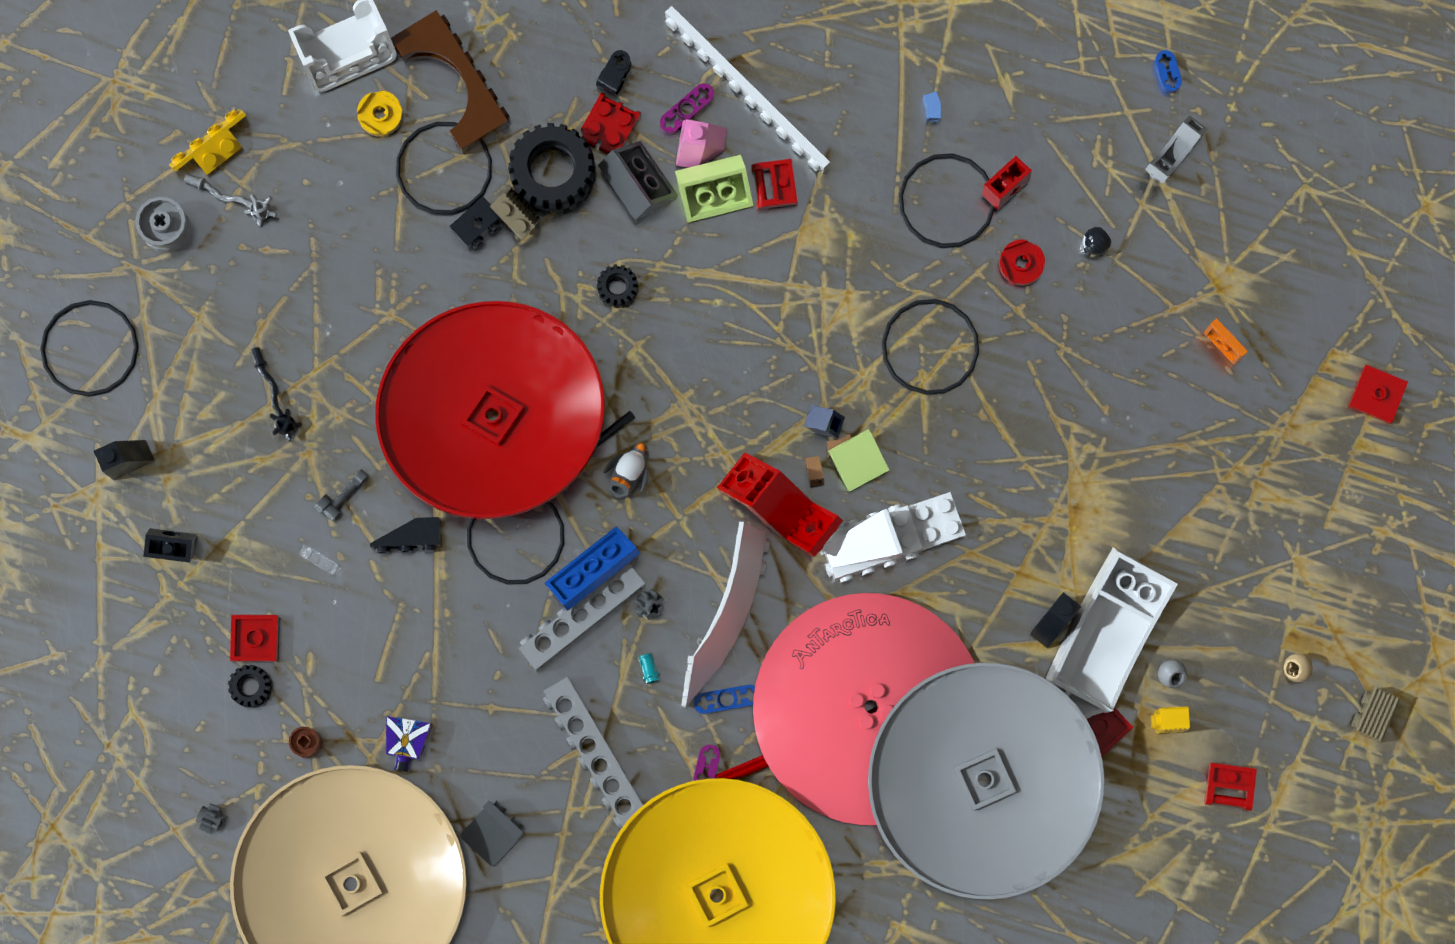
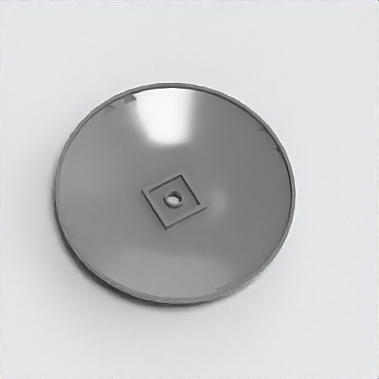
M999 663L965 664L938 672L923 680L909 690L889 712L880 727L871 751L868 768L869 800L874 819L885 843L896 858L915 876L935 888L961 897L973 899L1007 898L1029 892L1046 884L1062 873L1081 853L1093 833L1102 807L1104 795L1103 761L1096 737L1087 719L1078 706L1057 686L1039 675L1011 665ZM982 773H988L991 776V783L987 786H981L978 783V777Z

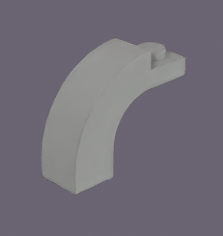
M1189 115L1145 170L1154 180L1165 183L1191 152L1207 128Z

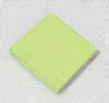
M869 429L828 451L849 492L889 471Z

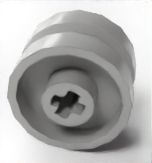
M160 196L151 198L141 205L136 215L135 224L137 232L147 245L156 251L166 253L175 251L183 246L189 238L191 229L189 218L180 205L171 198Z

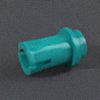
M648 653L638 657L644 674L643 681H646V684L658 682L660 680V672L656 669L653 654Z

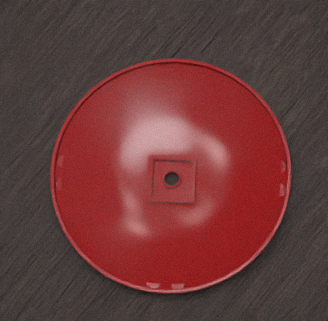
M483 301L459 306L437 315L416 329L401 344L388 363L381 378L375 405V423L380 447L388 465L399 481L413 495L426 504L452 515L474 519H498L528 512L545 504L564 491L580 475L591 459L600 439L605 414V396L598 367L588 348L576 333L563 322L540 309L506 301ZM491 411H496L499 413V416L496 420L490 421L486 418L487 414Z

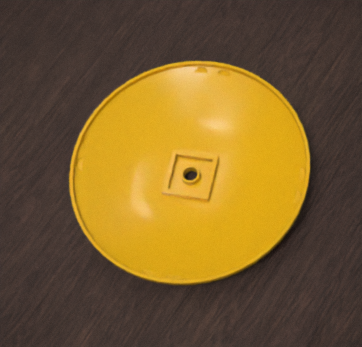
M708 778L683 783L663 791L641 806L627 820L612 843L604 863L600 884L601 918L609 944H826L834 919L836 903L834 875L829 856L816 830L805 816L784 798L766 788L753 783L726 778ZM713 889L723 891L721 901L714 902L710 899V893Z

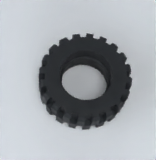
M547 123V127L541 128V125L534 126V131L530 132L527 130L523 133L521 140H516L514 143L515 148L510 152L508 170L513 188L522 200L531 205L532 209L536 211L542 209L547 214H551V211H557V214L564 213L563 209L566 208L572 210L576 208V203H582L586 199V194L590 193L593 188V181H595L596 177L593 151L585 137H580L579 132L574 128L569 130L567 125L560 124L559 127H555L554 123ZM551 150L567 154L574 165L573 174L569 180L555 187L540 185L531 174V165L535 158Z

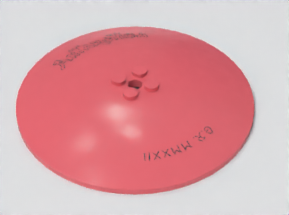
M858 593L822 602L802 613L780 633L767 652L760 667L753 697V718L758 744L763 757L779 783L806 807L825 817L843 823L875 826L877 824L869 800L868 768L875 738L882 723L897 702L917 684L946 669L973 664L974 660L958 635L943 620L924 607L909 600L879 593ZM869 700L874 701L878 707L877 711L873 714L865 710V703Z

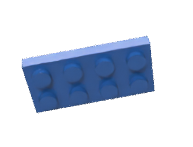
M616 526L548 579L545 585L568 611L641 553Z

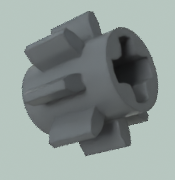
M650 589L649 592L642 591L635 600L638 606L635 610L646 619H649L650 616L657 617L664 608L661 603L664 598L653 589Z
M211 803L208 808L202 806L196 818V822L201 824L199 829L210 834L212 830L218 831L225 818V815L220 813L222 808Z

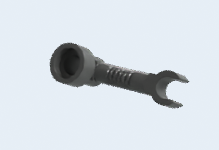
M361 469L334 500L325 494L316 503L314 508L320 514L323 512L331 521H334L342 512L339 507L367 479L368 474Z

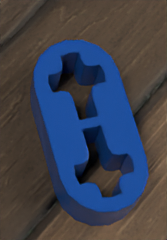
M1163 50L1157 54L1154 66L1162 90L1165 93L1173 94L1179 90L1182 78L1174 54L1171 51ZM1162 57L1170 60L1168 70H1166L1164 63L1160 64ZM1168 74H1170L1172 81H1176L1174 87H1171L1170 84L1166 85Z

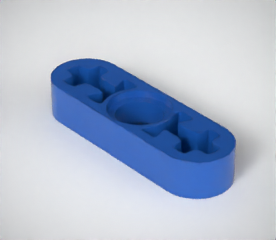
M743 685L700 693L694 699V708L700 714H711L753 706V701L749 702L748 698L741 699L742 704L737 705L738 698L735 691L740 690V695H745L747 690L751 689L752 693H754L755 686ZM724 693L733 695L734 702L732 705L724 706L721 703L720 698ZM717 694L719 708L714 709V704H709L707 710H703L702 706L697 705V703L701 702L702 697H705L707 701L714 700L712 695Z

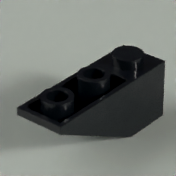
M439 517L415 518L371 542L370 547L372 550H376V553H390V549H399V552L409 553L413 552V548H422L423 552H434L436 548H442L441 519Z

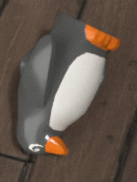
M642 442L632 446L627 453L612 458L604 469L603 473L606 474L614 468L608 486L616 498L628 496L639 482H641L640 492H642L647 484L648 468L646 462L649 449Z

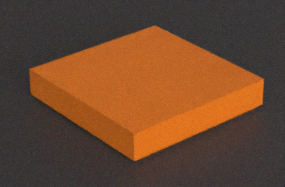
M1217 318L1204 331V335L1233 365H1236L1247 354L1248 351Z

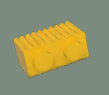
M1188 706L1165 707L1155 710L1154 715H1151V728L1155 729L1157 734L1182 733L1190 728Z

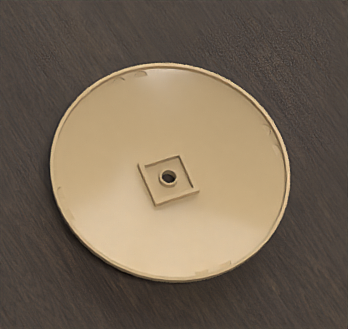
M354 765L334 766L307 773L284 785L271 795L250 819L238 842L231 867L230 898L232 911L244 944H450L457 931L465 904L467 886L466 867L461 845L452 824L435 801L423 790L408 780L381 769ZM350 877L355 878L357 881V887L353 891H348L344 886L346 879Z

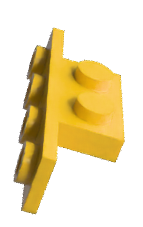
M240 109L230 111L224 117L225 120L219 125L216 123L207 130L208 134L202 139H195L189 144L190 148L184 153H177L171 159L172 162L169 166L176 172L193 158L205 174L208 175L242 148L229 129L244 118L246 114Z

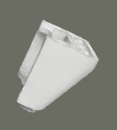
M373 0L356 1L353 6L355 16L315 33L310 26L303 24L288 30L310 82L316 91L324 92L388 65L395 60L397 56L396 50Z

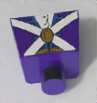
M387 716L386 754L396 757L395 771L408 772L410 759L421 760L433 725L431 723Z

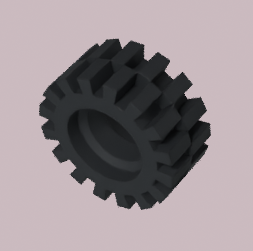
M614 264L611 268L610 266L606 267V270H602L600 277L597 279L598 294L601 300L606 302L608 306L612 305L614 308L622 306L623 308L628 303L630 305L638 292V281L635 273L629 267L628 269L625 268V265L617 266V264ZM615 278L623 279L627 285L626 290L621 294L612 293L609 290L611 280Z
M243 665L242 668H237L236 672L230 675L228 692L231 694V698L241 706L249 708L262 705L261 703L268 700V695H271L270 689L272 684L270 676L260 667ZM249 677L255 678L259 684L257 692L253 695H246L241 689L242 682Z

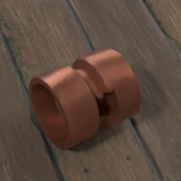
M302 726L296 728L291 733L289 747L294 754L310 759L316 757L321 752L323 740L317 731Z

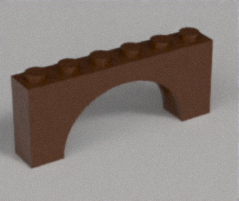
M436 10L391 37V41L404 63L415 58H434L450 65L462 77L468 92L467 107L462 119L450 130V133L464 155L482 142L508 128L507 119L510 116L503 106L499 108L495 102L498 98L493 89H487L484 85L486 79L480 70L475 71L472 66L474 60L468 51L464 53L461 49L462 42L456 33L452 34L448 29L451 25L444 14L440 16Z

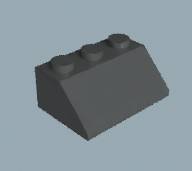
M641 141L612 150L598 164L604 177L607 178L635 220L652 214L678 196Z

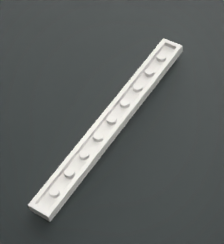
M671 6L665 11L666 24L673 31L677 29L682 34V40L688 46L693 45L698 50V56L705 62L709 61L714 66L713 70L721 78L724 76L729 81L728 84L736 93L740 91L745 96V102L752 109L756 107L761 112V118L767 124L772 123L777 128V134L784 140L787 138L793 144L792 148L800 156L803 154L808 159L807 162L815 171L820 170L822 173L829 169L830 161L676 9Z

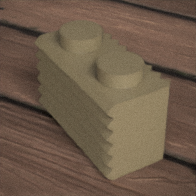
M513 187L505 190L490 205L491 209L520 239L524 238L541 220L538 213H535V210H532V207H529L528 203H525L519 197L516 191L513 190Z
M1372 688L1370 692L1366 691L1361 700V703L1364 704L1362 711L1357 712L1352 721V724L1355 725L1353 731L1378 743L1382 742L1400 702V698L1378 688Z

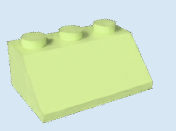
M741 155L675 171L687 222L753 206L746 167Z

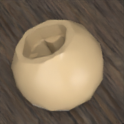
M1295 653L1285 660L1283 669L1289 680L1300 683L1306 681L1312 675L1313 665L1308 656Z

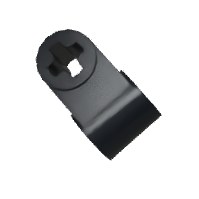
M615 51L596 81L597 87L614 96H617L632 67L630 56L626 51ZM622 59H624L625 65L620 64V66H618L617 61L621 62Z

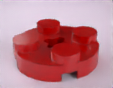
M1024 239L1009 243L1001 253L999 260L1001 274L1012 285L1025 286L1034 283L1043 273L1045 266V257L1041 248ZM1019 257L1028 261L1025 268L1016 265Z

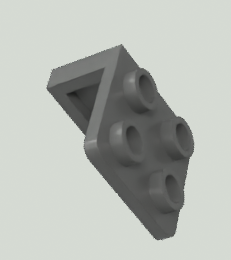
M489 800L483 806L484 809L461 833V838L489 865L495 866L525 833L521 830L523 825L514 816L510 820L504 814L506 809L497 800L494 804Z

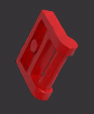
M792 159L761 162L751 165L752 173L755 174L757 188V210L797 205ZM770 170L774 199H767L764 171Z
M1210 762L1204 804L1212 805L1214 803L1243 807L1244 810L1252 811L1257 769ZM1215 787L1246 791L1245 798L1217 795L1214 794Z

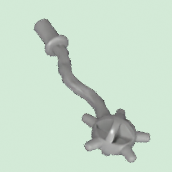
M186 174L184 182L198 187L199 190L203 188L209 190L212 195L221 201H235L245 204L250 209L245 210L244 213L251 214L257 220L259 227L262 226L263 220L269 216H277V213L271 211L269 204L272 200L271 197L263 200L257 199L254 194H251V201L243 196L223 195L210 183L206 182L204 177L198 178Z

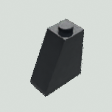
M146 440L114 441L93 451L102 472L112 480L155 461Z
M1063 592L1029 635L1048 648L1082 606Z

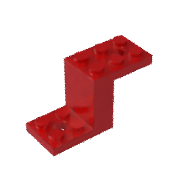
M747 453L741 456L717 486L721 493L745 505L778 537L814 557L823 549L825 543L843 522L838 515L812 502L780 470Z

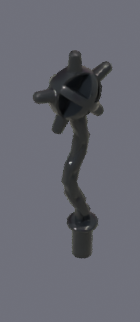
M255 347L251 349L255 361L254 368L259 369V372L271 386V403L276 415L272 413L269 415L274 420L275 429L272 431V435L279 433L285 435L287 440L291 441V433L296 427H301L302 424L295 422L293 417L289 415V409H285L283 414L278 404L277 384L265 369L267 362L264 361L260 348Z

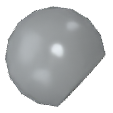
M1170 659L1161 664L1157 675L1164 686L1177 688L1185 682L1187 670L1182 662Z

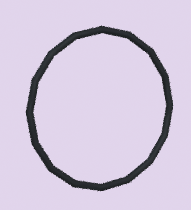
M434 122L418 128L404 141L396 158V178L402 193L416 207L432 214H454L470 208L484 195L492 178V158L486 143L482 142L481 145L488 159L487 179L481 192L468 204L452 210H434L419 204L406 191L400 176V164L407 144L424 130L435 126H456L458 124L456 122Z
M953 153L935 154L916 163L904 177L899 192L900 213L908 229L923 242L941 248L962 246L978 238L988 227L995 210L992 204L987 221L978 232L961 242L939 243L925 238L912 227L904 212L903 194L908 179L919 166L933 159L955 158L968 162L983 175L986 182L989 180L986 172L969 158Z
M938 299L916 300L899 309L887 323L882 339L883 360L892 377L905 388L925 395L946 393L961 385L973 372L979 355L978 333L970 318L954 304ZM936 303L952 308L966 320L974 336L975 353L970 369L958 382L944 389L923 390L908 385L895 374L887 358L886 340L891 325L902 312L918 304Z
M87 300L70 304L54 315L44 330L40 351L43 367L56 385L72 394L93 396L107 393L124 382L135 365L138 343L135 328L123 312L109 303ZM91 304L107 307L123 318L131 330L134 350L131 364L121 379L105 389L85 392L71 389L56 379L47 365L44 349L48 332L58 317L72 308Z
M550 501L546 502L553 510L560 525V545L554 560L541 573L526 580H506L491 574L478 562L472 548L471 528L475 519L471 518L467 526V548L475 565L489 578L505 584H527L543 577L558 562L565 544L564 523L557 508Z

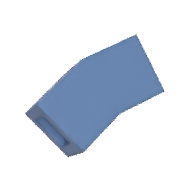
M937 91L923 95L922 100L926 108V122H940L941 102Z

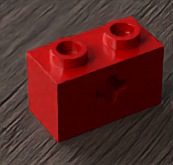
M1015 156L984 184L982 196L999 210L1030 181L1032 170Z

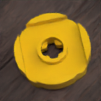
M371 92L361 99L357 107L358 120L361 127L373 136L387 137L396 131L402 122L403 110L399 100L390 92ZM385 109V116L377 119L374 113L375 110Z

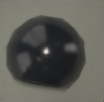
M1101 227L1088 229L1083 237V246L1092 255L1106 253L1112 243L1109 235Z

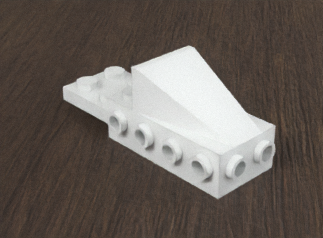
M951 492L910 506L894 505L888 508V510L885 509L881 512L871 513L866 516V520L858 522V519L850 520L844 523L845 527L837 529L820 551L821 556L825 554L828 563L825 564L828 576H833L834 582L840 580L841 583L854 579L853 575L862 573L863 576L875 572L877 567L884 565V568H888L898 564L897 560L906 558V561L917 558L919 553L924 550L965 537L966 534Z

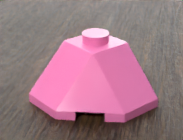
M684 120L682 122L676 166L689 168L705 164L724 151L727 128L705 122Z

